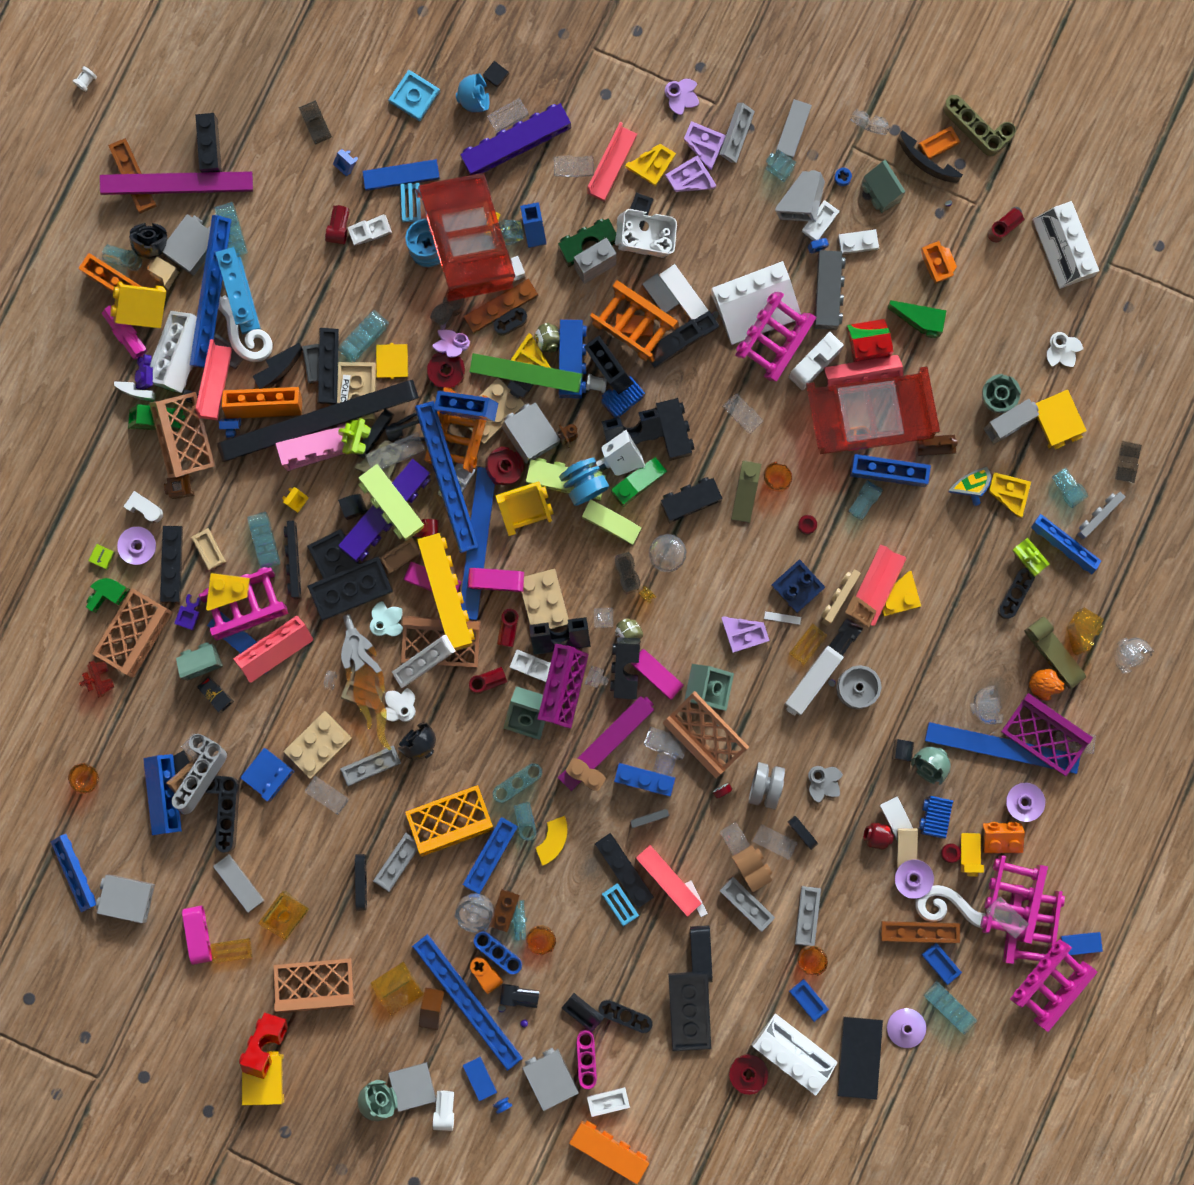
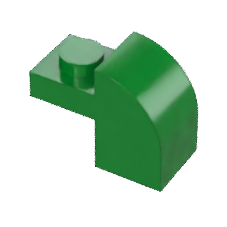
M103 578L97 580L90 586L96 592L95 594L92 593L87 599L86 603L88 604L86 608L97 613L106 598L120 606L130 589L113 579Z

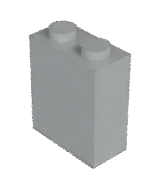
M187 214L167 240L163 255L194 276L206 259L210 226L206 228L202 225L203 221L195 215L191 217Z
M607 238L574 257V269L584 284L616 265V252Z
M536 402L532 405L529 403L519 409L520 412L515 415L514 413L507 415L501 426L526 464L556 447L560 442V438Z
M106 875L105 878H102L100 884L102 893L96 902L97 914L146 923L155 884Z
M550 1048L542 1053V1057L536 1059L534 1056L526 1060V1065L523 1066L526 1077L543 1111L579 1093L559 1049L554 1050Z

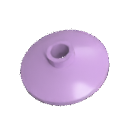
M131 527L121 534L117 548L119 555L124 561L129 564L140 565L148 562L153 557L156 550V541L152 533L147 529ZM140 543L141 549L136 550L135 545Z
M1017 784L1007 795V809L1019 821H1033L1044 811V794L1034 784ZM1022 799H1026L1028 801V804L1026 806H1023L1021 804Z
M912 859L905 861L898 867L895 873L897 889L908 898H921L928 894L933 887V872L921 860ZM916 875L917 879L915 881H911L910 876Z
M909 1008L899 1009L890 1016L887 1023V1033L891 1041L897 1046L912 1048L924 1039L926 1023L917 1011ZM906 1025H910V1032L904 1031Z

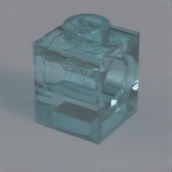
M779 149L775 154L771 153L766 160V163H768L766 170L783 182L786 181L796 166V161Z
M502 220L492 225L495 244L513 245L524 239L521 221Z

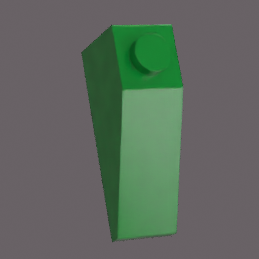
M890 300L887 308L917 331L926 334V337L937 338V336L940 337L943 333L947 310Z
M654 457L644 467L637 469L612 488L611 493L621 506L625 507L667 473V470Z

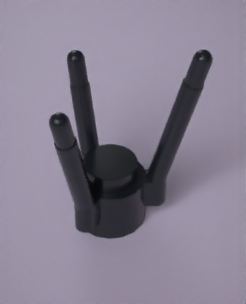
M416 412L385 427L389 441H395V444L425 441L424 437L401 438V436H404L403 429L419 423V420H415L401 425L417 416Z

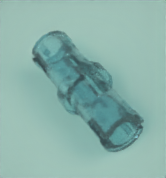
M519 900V909L517 902L514 918H512V923H514V940H520L519 932H521L522 940L527 939L525 900Z

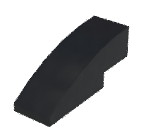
M300 343L266 360L269 367L253 375L259 389L273 387L292 369L303 352Z

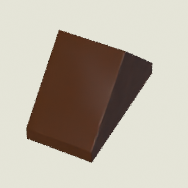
M425 988L420 1008L419 1027L438 1030L445 991Z

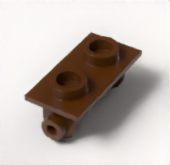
M574 424L564 428L559 425V431L557 432L562 445L566 444L568 448H570V442L578 437V430Z
M955 435L917 437L918 456L956 454L958 442L955 439Z
M501 889L489 927L508 932L520 895Z

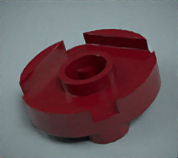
M438 352L429 361L427 374L430 381L437 388L444 389L446 387L452 389L463 381L465 365L460 356L448 357L446 353ZM447 365L448 368H452V370L449 371L448 375H445V373H441V370L444 369L443 366Z
M508 447L496 448L485 460L486 472L496 485L506 486L515 483L521 477L524 469L523 459L520 454L510 450ZM501 462L509 465L506 469L507 471L501 468Z
M744 1054L735 1058L729 1069V1079L736 1090L742 1094L752 1095L760 1091L767 1084L769 1074L763 1060L752 1054ZM747 1069H751V1072L754 1073L750 1080H747L746 1076L743 1075V1072H746Z

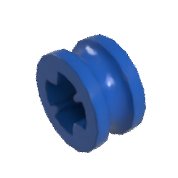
M848 168L838 169L835 173V182L840 186H846L850 183L852 178L851 171ZM840 173L848 175V177H846V181H843L842 179L838 178V176L840 177Z
M508 1097L492 1105L497 1108V1114L512 1106V1103L508 1102Z

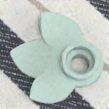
M383 601L378 602L371 612L373 618L370 623L371 632L376 636H383L385 634L397 636L401 634L403 627L398 622L402 617V608L390 607L387 609ZM381 623L383 628H377L376 624Z

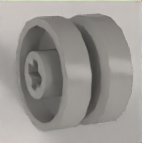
M862 665L853 666L843 672L836 685L837 696L840 701L853 709L866 708L875 703L880 696L882 688L877 673L871 668ZM858 683L860 687H863L860 691L856 689Z
M758 762L748 803L759 805L763 795H765V807L775 810L784 785L785 768L775 766L771 771L770 777H768V764Z

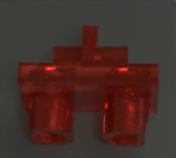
M88 662L87 667L91 678H89L88 672L83 673L84 680L79 682L80 687L86 686L88 692L94 690L93 683L98 698L103 697L106 692L114 689L111 678L101 681L99 676L108 672L106 662Z

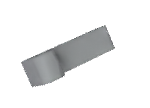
M195 734L189 740L190 748L199 757L172 798V805L182 814H189L195 809L227 758L226 751L219 744L201 734ZM203 742V745L197 748L198 744ZM215 751H219L218 754L213 757V753ZM208 767L207 771L202 773V770ZM197 783L196 788L191 790L192 786Z

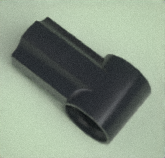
M846 618L829 647L843 656L863 628L849 618Z
M502 984L499 1004L537 1008L540 991Z

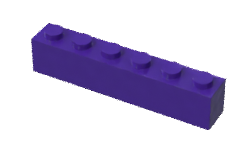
M561 103L550 105L546 108V111L531 115L527 121H519L512 126L513 128L507 131L505 129L501 130L495 137L483 139L479 142V145L464 149L460 156L471 179L571 129V122Z
M412 459L392 484L407 503H413L419 495L417 493L421 487L424 489L430 483V472ZM372 505L338 545L339 549L356 563L359 560L363 561L369 554L368 549L372 545L375 547L381 540L380 535L384 531L388 532L393 526L392 523L388 524L382 517L383 511L380 507L376 509Z

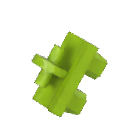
M361 418L359 420H351L350 424L346 423L345 429L340 428L338 430V434L342 436L341 442L344 443L342 453L363 454L365 452V444L359 442L361 437L367 438L370 434L371 428L365 425V420Z
M1028 537L1012 550L1034 577L1049 565V562Z

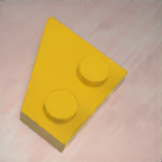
M659 144L653 147L651 151L640 155L634 161L628 162L625 168L656 186L675 158L676 153Z
M528 333L511 360L551 368L533 336Z
M994 472L988 492L1017 517L1022 518L1031 482Z
M912 571L907 572L894 584L883 607V617L921 607Z
M211 573L206 610L209 611L247 598L250 578Z

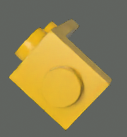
M961 833V872H967V876L979 877V873H984V865H981L980 833Z

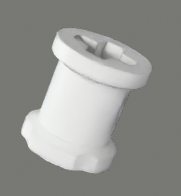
M83 66V71L77 79L73 80V83L86 92L88 85L97 76Z
M589 374L586 390L593 389L605 393L607 379Z

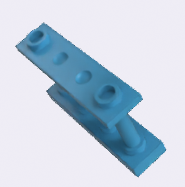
M234 247L216 252L235 324L240 325L242 334L261 329L241 257H237Z

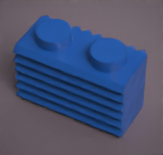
M631 376L630 378L634 384L619 395L615 390L612 391L611 389L602 395L601 403L613 418L620 417L645 397L644 391Z
M928 796V799H924L922 810L925 811L924 818H920L918 827L921 830V834L946 839L953 800Z

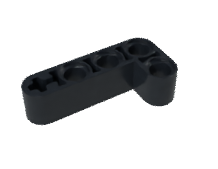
M215 776L213 779L215 782L214 788L205 791L206 793L219 794L215 844L220 852H231L236 846L240 783L234 777ZM228 780H232L234 783V788L231 791L225 788ZM228 799L233 803V807L230 810H226L224 807V802ZM225 819H229L232 824L228 830L223 827ZM222 832H223V833H231V836H230V835H227V838H226V835H222ZM225 840H227V842H230V846H226V849L225 846L222 845V842H224Z

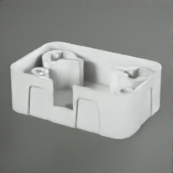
M628 209L618 216L615 245L618 246L619 250L661 258L674 252L677 229L675 218L660 214L647 216L644 215L647 212ZM641 221L648 223L649 228L647 231L640 229L639 224Z
M829 332L791 371L789 378L803 391L824 370V367H827L842 351L844 345Z

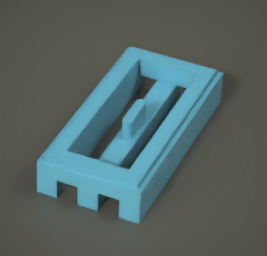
M419 183L401 184L402 222L421 220ZM405 189H408L409 195L408 218H406ZM412 189H416L417 217H413Z
M618 883L602 893V896L622 926H625L639 916ZM615 889L618 890V892L620 893V895L622 896V898L634 914L633 916L630 917L625 907L615 894ZM609 893H611L627 920L624 921L607 896Z

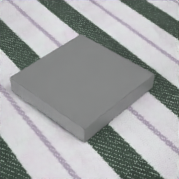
M427 1062L389 1072L391 1085L397 1096L398 1112L436 1102V1095Z

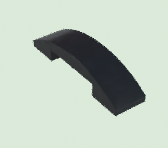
M903 130L900 132L898 141L905 154L917 167L943 181L953 183L960 181L963 174L949 164L942 169L914 148L917 140Z

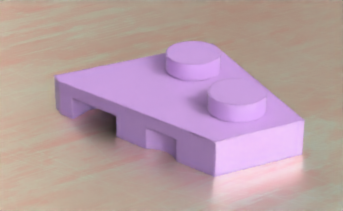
M691 121L684 141L698 155L702 162L712 170L726 135Z
M698 155L665 174L666 179L675 192L716 188L715 182Z
M721 617L732 653L770 641L764 622Z

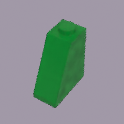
M137 404L129 410L128 429L156 430L149 405ZM166 408L167 412L172 415L176 410L174 408ZM180 409L176 417L184 422L185 415H183V410ZM174 420L171 425L172 431L180 430L182 425Z

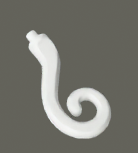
M226 295L220 296L218 309L226 318L229 341L234 351L240 357L250 362H261L269 357L273 348L270 336L260 329L250 331L245 337V344L248 348L253 349L255 347L253 341L255 338L262 339L264 346L258 352L247 350L240 342L238 325L235 324L229 299Z
M935 885L928 894L921 898H916V910L920 917L928 922L941 921L947 913L946 903L938 898L933 900V904L939 908V911L936 914H931L927 911L926 901L931 896H942L949 899L966 920L976 927L981 928V919L983 916H986V913L975 911L957 892L945 886Z

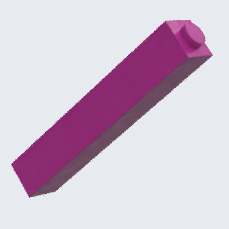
M640 696L577 759L585 762L589 769H595L654 711L652 708L654 704L647 697L643 699ZM566 770L558 776L571 792L582 782L572 778Z

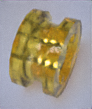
M643 586V590L637 593L646 602L651 604V599H655L656 595L646 586Z

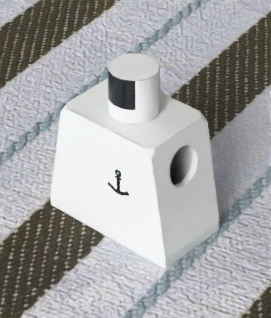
M627 430L603 445L604 458L596 461L600 472L611 468L617 476L645 466L642 454Z

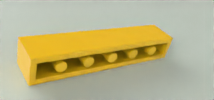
M440 533L417 539L445 635L455 651L473 646L472 640H475L472 628L468 629L466 622H469L467 610L463 611L461 607L464 600L461 592L457 593L455 587L459 583L456 574H452L450 567H453L451 556H446L444 550L448 548L445 537L441 538Z

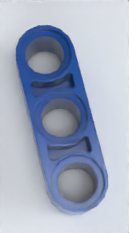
M481 931L475 935V946L507 973L517 974L521 970V959L490 933ZM480 935L487 936V945L481 946L478 943ZM500 947L504 953L501 958H496L493 955L494 948ZM510 960L518 962L519 967L517 970L509 969L508 962Z

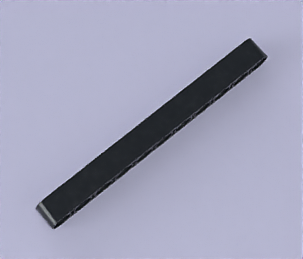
M408 380L217 443L222 462L229 461L275 446L278 442L312 434L416 400L419 396L414 381Z

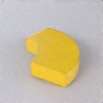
M565 816L547 822V837L542 844L536 847L542 866L556 858L566 842L568 828Z

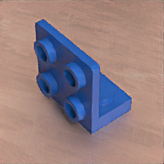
M263 748L243 773L241 779L259 792L262 798L271 802L295 771L269 750Z

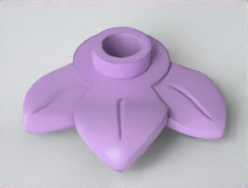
M683 79L680 82L672 81L666 85L665 95L669 99V107L674 113L682 115L685 107L693 108L699 105V100L693 92L697 86L695 81ZM676 89L677 93L672 94L671 90Z
M438 330L441 340L432 345L433 349L437 352L446 353L448 357H457L463 350L468 349L470 341L467 335L463 333H455L452 330Z

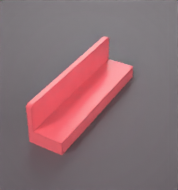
M622 122L619 123L587 187L589 195L604 202L637 137V133L624 128Z
M212 339L210 340L196 412L199 418L218 420L232 348L215 345Z
M898 355L824 367L829 395L904 383L903 365Z
M881 544L856 597L876 610V614L870 624L872 626H875L906 561L905 556L894 553L888 547Z
M295 616L233 659L247 680L252 683L312 642L313 637L302 620Z
M651 845L636 857L687 917L702 904Z

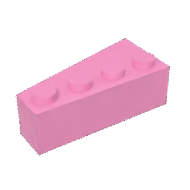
M346 423L340 424L334 429H324L318 433L276 443L282 466L289 471L345 454L342 453L344 443L341 442L342 436L338 434V430L340 428L345 429Z

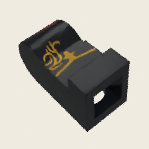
M209 676L197 686L219 713H223L234 702Z

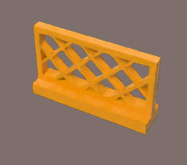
M478 785L405 812L421 857L494 830ZM477 792L478 799L475 805L465 801L469 793ZM456 799L461 801L457 812L447 807L450 800ZM464 803L474 807L469 817L459 813ZM439 806L443 808L439 818L429 814L432 807ZM446 810L455 814L451 824L441 820ZM475 810L483 811L486 819L481 821L472 819ZM419 812L425 816L419 825L413 822L411 815ZM458 816L467 819L465 826L462 828L454 826ZM427 817L437 821L433 831L423 827ZM440 822L449 826L447 833L443 835L435 832ZM421 829L430 832L429 839L420 843L418 835Z

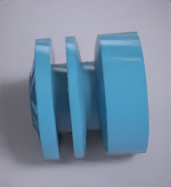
M432 219L417 220L410 225L405 239L409 253L415 263L422 267H434L442 263L448 254L449 247L441 225Z
M594 458L582 460L571 465L559 476L561 482L568 480L563 485L564 488L574 486V489L568 494L574 506L597 497L610 487L604 475L594 477L600 470L599 466L593 467L596 464Z

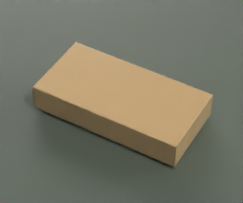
M209 528L191 537L208 571L226 563Z
M917 828L897 829V868L905 861L917 860Z

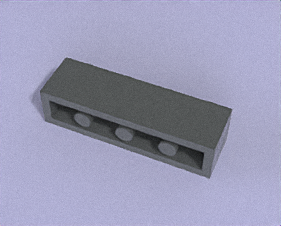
M819 251L815 317L817 318L815 319L814 329L837 330L839 324L842 325L843 313H839L840 306H843L844 295L840 294L841 287H844L845 277L841 276L842 269H845V258L842 257V251Z

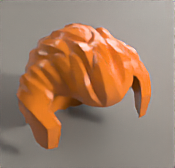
M1045 669L1039 670L1031 676L1029 688L1034 695L1042 700L1049 701L1052 698L1051 695L1060 694L1064 691V683L1058 678V673L1055 670Z

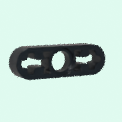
M388 409L381 413L371 427L369 436L361 442L366 446L365 452L363 454H356L357 456L364 459L385 431V427L392 421L394 413Z
M1027 568L1017 572L998 607V614L1003 619H1010L1015 616L1035 579ZM1027 572L1030 580H1026L1022 586L1016 584V582L1021 583L1023 579L1021 574ZM1014 588H1018L1022 593L1019 599H1015L1011 595V591ZM1010 601L1017 603V605L1012 604V606L1010 607V611H1012V614H1004L1005 610L1003 609V607H1007Z
M366 854L355 855L356 911L367 910Z
M609 999L603 1000L599 1005L600 1014L607 1019L641 1033H647L652 1029L653 1023L648 1015ZM610 1003L611 1008L616 1010L617 1006L620 1007L617 1018H613L615 1014L613 1012L605 1014L602 1006H607ZM629 1011L631 1019L628 1022H623L620 1019L621 1012ZM635 1014L639 1015L637 1019L643 1021L644 1018L647 1019L649 1027L641 1029V1025L636 1022L635 1026H632L631 1023L634 1021Z

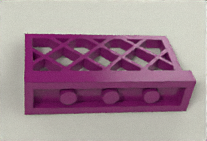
M555 644L538 720L572 728L588 653L571 646Z
M1029 693L1022 699V702L1001 731V733L1065 777L1093 739L1092 736ZM1023 706L1030 710L1031 719L1021 720L1020 711ZM1043 719L1046 721L1048 730L1037 731L1035 720ZM1032 721L1034 732L1024 733L1022 722ZM1019 723L1021 734L1012 735L1007 731L1011 724ZM1059 730L1062 732L1064 741L1053 742L1051 731ZM1048 732L1050 743L1040 745L1038 734ZM1035 734L1037 745L1028 746L1024 736ZM1075 741L1081 745L1077 753L1070 754L1068 742ZM1065 743L1067 754L1056 756L1054 745ZM1051 745L1053 757L1046 758L1041 753V747ZM1057 758H1068L1069 765L1065 770L1058 766Z

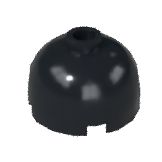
M141 223L130 230L129 241L131 249L138 256L152 259L163 253L168 240L167 231L163 226L152 223V226H146V223Z
M422 722L417 725L419 729L416 731L411 729L399 743L401 747H398V750L412 760H420L424 757L427 759L434 753L433 748L436 745L435 732L426 722Z

